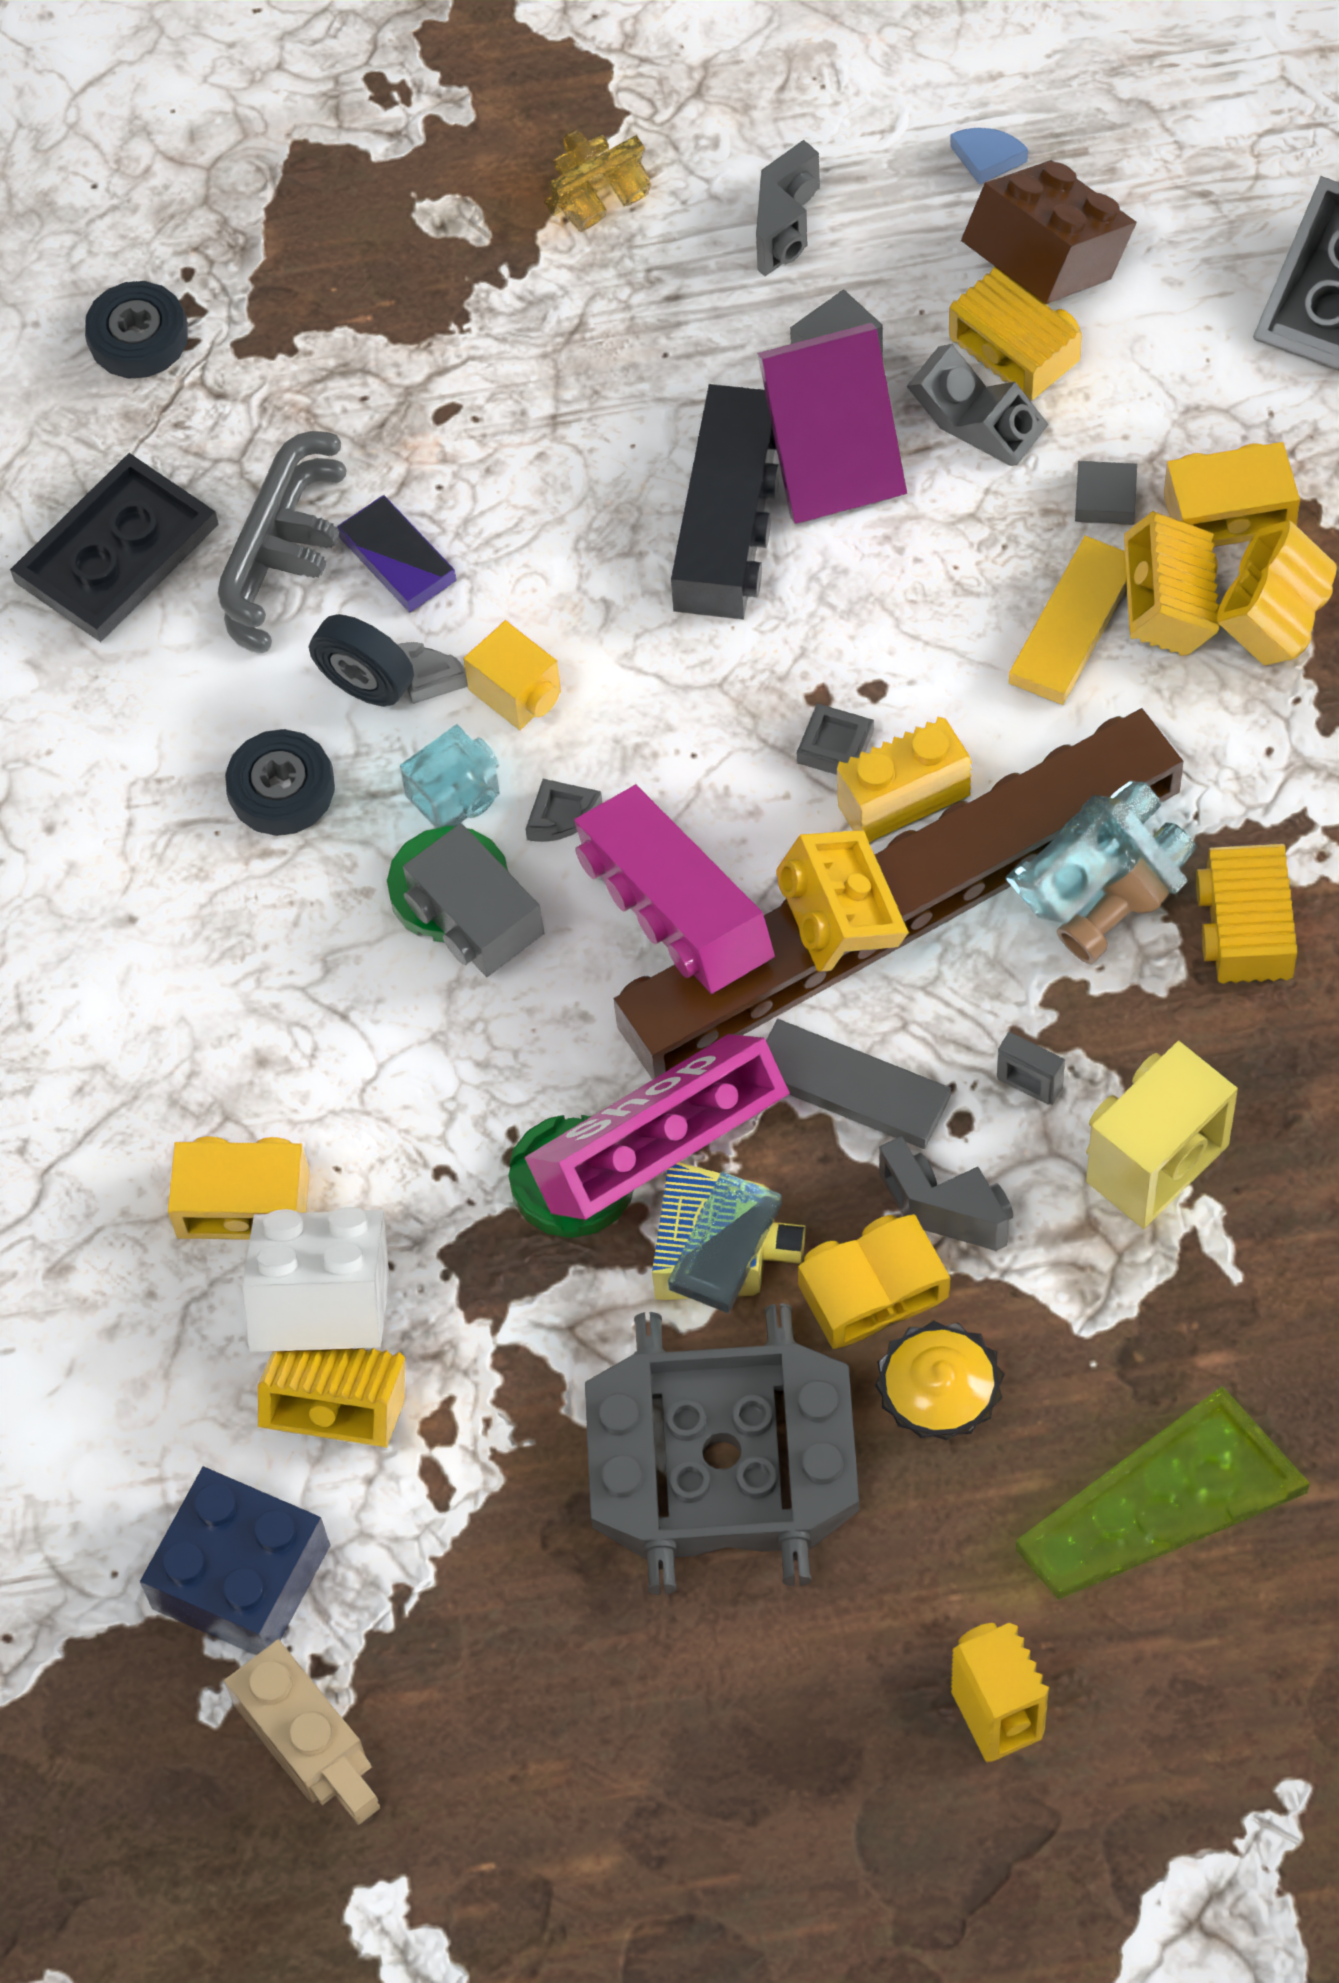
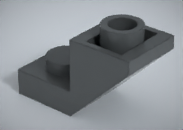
M802 140L761 170L756 249L757 270L764 276H767L782 264L793 262L799 257L804 248L808 246L807 210L802 205L806 204L816 191L820 189L819 152L805 140Z
M953 344L938 346L906 386L940 429L1009 466L1018 465L1049 425L1016 382L986 387Z
M903 1136L879 1146V1175L903 1217L915 1214L925 1231L997 1251L1007 1246L1009 1220L1013 1218L1011 1204L998 1183L990 1186L978 1166L937 1185L936 1177L926 1157L922 1153L913 1155Z

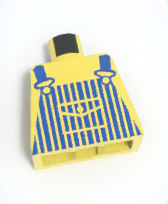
M680 1162L667 1169L652 1269L655 1299H694L671 1289L685 1260L765 1199L770 1201V1189L763 1184ZM771 1222L735 1297L754 1296L760 1293L764 1261L802 1264L805 1225Z

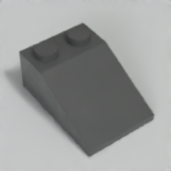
M1320 176L1253 338L1259 342L1339 370V182Z

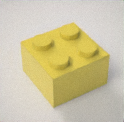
M1179 1040L1163 1056L1158 1053L1149 1056L1136 1071L1132 1080L1133 1085L1119 1099L1114 1095L1106 1098L1094 1111L1089 1120L1091 1132L1090 1143L1086 1150L1088 1154L1086 1182L1143 1230L1229 1146L1238 1088Z

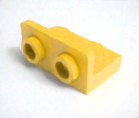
M864 830L800 834L776 869L779 889L789 903L799 927L801 941L809 950L815 967L819 972L831 971L846 951L899 947L909 933Z

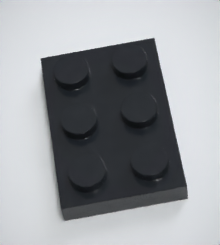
M128 453L10 571L17 585L101 643L219 525L216 511L131 453Z

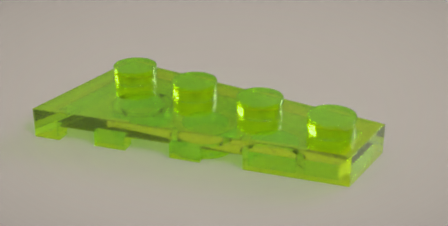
M1221 1386L1018 1538L1015 1550L1059 1600L1308 1493L1310 1483L1227 1390Z

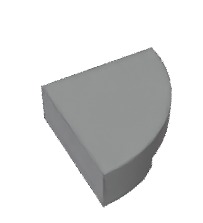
M418 642L397 644L405 652L413 665L414 677L407 688L413 704L468 687L465 668L453 655H446L440 651L425 648L423 643Z

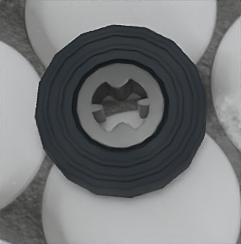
M148 281L124 282L107 289L93 301L85 317V339L96 363L110 374L128 379L145 378L165 371L180 358L188 340V321L176 295L164 286ZM135 325V326H136L138 329H140V330H142V329H146V330H145L144 332L138 334V333H137L135 330H133V329H131V330H127V329H128L129 327Z
M342 614L328 616L321 623L308 645L310 657L318 669L333 684L349 695L368 704L382 707L394 705L402 697L414 677L411 661L389 636L373 625L352 616Z
M287 729L264 731L246 740L232 754L225 772L227 798L239 820L257 832L274 836L298 833L314 825L328 810L335 791L332 763L322 746L304 733ZM275 776L283 781L290 778L291 785L283 789L278 784L270 786L269 780Z

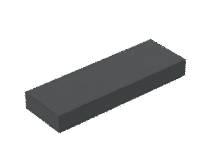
M778 1018L766 1039L789 1090V1095L892 1137L898 1138L903 1136L905 1142L922 1149L926 1148L951 1097V1087Z

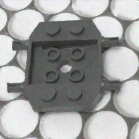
M780 1303L781 1328L777 1327L776 1304L769 1305L764 1309L767 1343L765 1346L665 1352L662 1345V1316L655 1312H649L651 1335L647 1336L645 1312L637 1314L634 1317L637 1351L585 1382L592 1528L640 1557L647 1559L648 1592L651 1594L661 1595L660 1569H663L665 1594H671L677 1590L674 1557L697 1556L726 1547L759 1552L782 1551L783 1584L795 1586L794 1561L796 1560L798 1561L799 1585H806L812 1580L808 1549H812L859 1511L849 1365L797 1344L793 1338V1308L788 1304ZM774 1391H784L792 1509H782ZM661 1398L663 1401L669 1517H659L653 1399ZM725 1442L735 1446L741 1453V1456L732 1467L715 1469L704 1460V1454L708 1448L716 1443Z

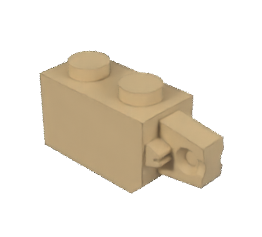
M279 1639L223 1680L234 1707L309 1801L315 1803L318 1800L321 1805H324L335 1796L358 1825L380 1809L376 1795L361 1777L362 1774L372 1767L365 1756L360 1739Z

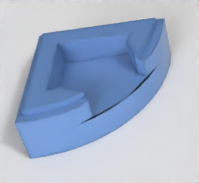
M969 128L950 134V147L979 185L1028 162V148L1017 138L1003 131L991 128Z

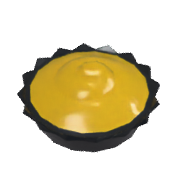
M932 1320L923 1328L909 1326L902 1338L889 1341L887 1354L877 1361L880 1375L875 1383V1387L882 1396V1408L893 1415L898 1427L910 1429L920 1438L934 1436L948 1440L957 1434H971L978 1424L991 1419L993 1407L1003 1398L1000 1385L1005 1374L997 1365V1351L985 1345L981 1333L967 1332L959 1322L945 1326Z

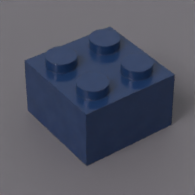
M202 1466L145 1570L140 1584L153 1610L247 1652L258 1655L277 1639L281 1641L331 1545L320 1516Z

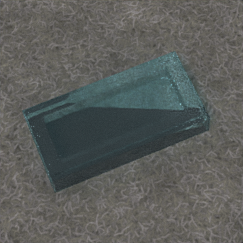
M722 1171L668 1279L669 1290L729 1314L782 1205L781 1194Z

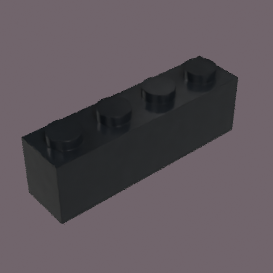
M715 384L708 385L671 575L673 612L744 620L748 597L758 598L762 577V562L755 561L757 547L767 548L771 513L764 512L766 498L776 499L780 478V464L773 463L774 453L777 449L765 390Z

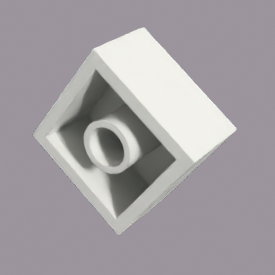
M344 1207L333 1212L298 1213L294 1210L282 1209L269 1214H254L242 1282L249 1352L381 1347L389 1283L383 1210H362L356 1207Z

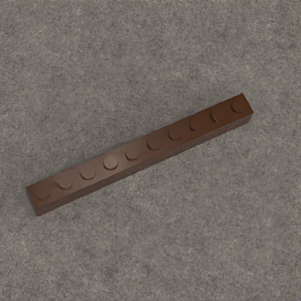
M1143 708L1124 718L1121 716L1110 718L1101 724L1093 735L1073 746L1065 744L1057 747L1045 757L1042 763L1022 774L1011 773L1006 775L986 794L969 803L961 801L950 806L935 822L918 831L908 830L899 834L884 850L874 854L909 932L899 947L846 951L831 971L819 972L815 967L809 950L801 941L798 924L787 899H785L780 907L764 915L775 954L774 958L713 994L694 975L685 978L675 964L652 977H639L626 985L620 995L613 998L617 1028L653 1080L727 1034L744 1035L1180 793L1184 761Z

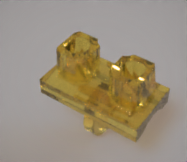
M573 130L563 138L567 153L553 160L555 169L562 176L550 182L549 186L552 195L545 198L544 203L552 216L563 211L577 230L583 232L597 224L606 215L607 209L597 195V192L611 186L624 207L630 206L648 195L651 182L641 163L646 148L637 135L609 149V144L602 134L588 141L580 131Z

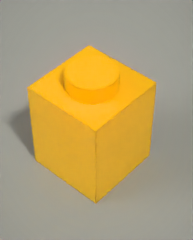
M506 620L463 657L468 690L519 731L534 717L539 718L547 714L553 708L561 693L557 660Z

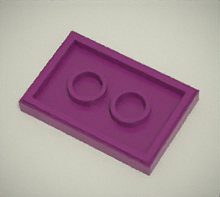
M872 323L757 353L789 514L794 524L907 494L877 328Z

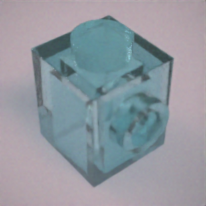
M458 724L399 765L405 796L435 828L457 826L468 817L475 818L480 816L492 805L494 799L500 795L496 773L499 761L495 753L480 737L472 740Z

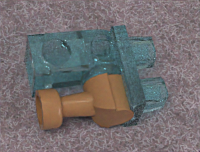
M1130 780L1110 797L1092 795L1081 807L1082 811L1064 825L1059 835L1030 863L1022 861L1005 877L1038 918L1063 923L1056 930L1058 937L1076 957L1090 965L1094 964L1107 950L1108 942L1104 935L1131 912L1145 913L1158 909L1169 892L1176 894L1188 881L1180 869L1197 848V845L1185 830L1174 823L1165 822L1153 836L1148 832L1143 824L1159 809L1161 804L1160 799L1144 782ZM1100 889L1105 893L1086 917L1077 914Z

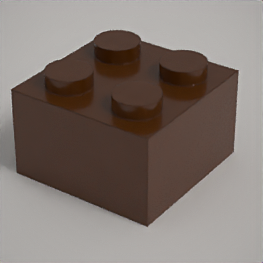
M1050 160L985 182L961 242L1042 302L1048 304L1111 280L1137 221L1121 211L1119 204L1113 198L1102 193H1096L1078 180L1076 173L1070 167Z

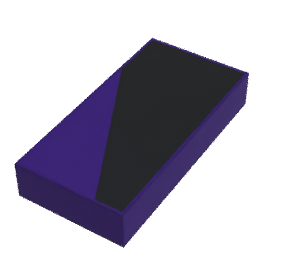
M382 495L337 526L338 531H340L339 538L409 613L457 581L455 569L385 495Z

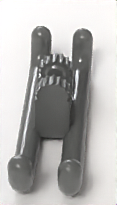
M309 431L297 434L281 446L273 459L220 577L217 594L221 608L225 611L224 622L227 633L237 645L251 652L264 653L270 649L272 639L268 632L255 628L262 625L266 617L265 610L262 606L255 604L254 600L268 569L273 568L300 576L305 575L307 577L319 578L326 567L327 561L324 560L325 557L321 556V553L316 552L315 549L304 548L302 545L295 543L311 546L317 545L320 548L325 547L327 549L328 547L332 548L335 546L340 531L337 530L338 527H335L334 523L317 518L314 515L294 511L302 492L309 484L317 481L339 483L346 477V467L338 460L315 458L298 464L302 458L312 454L336 455L341 449V440L333 433Z

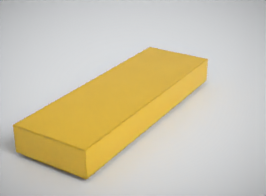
M1084 535L1010 669L1009 684L1064 705L1127 589L1124 550Z

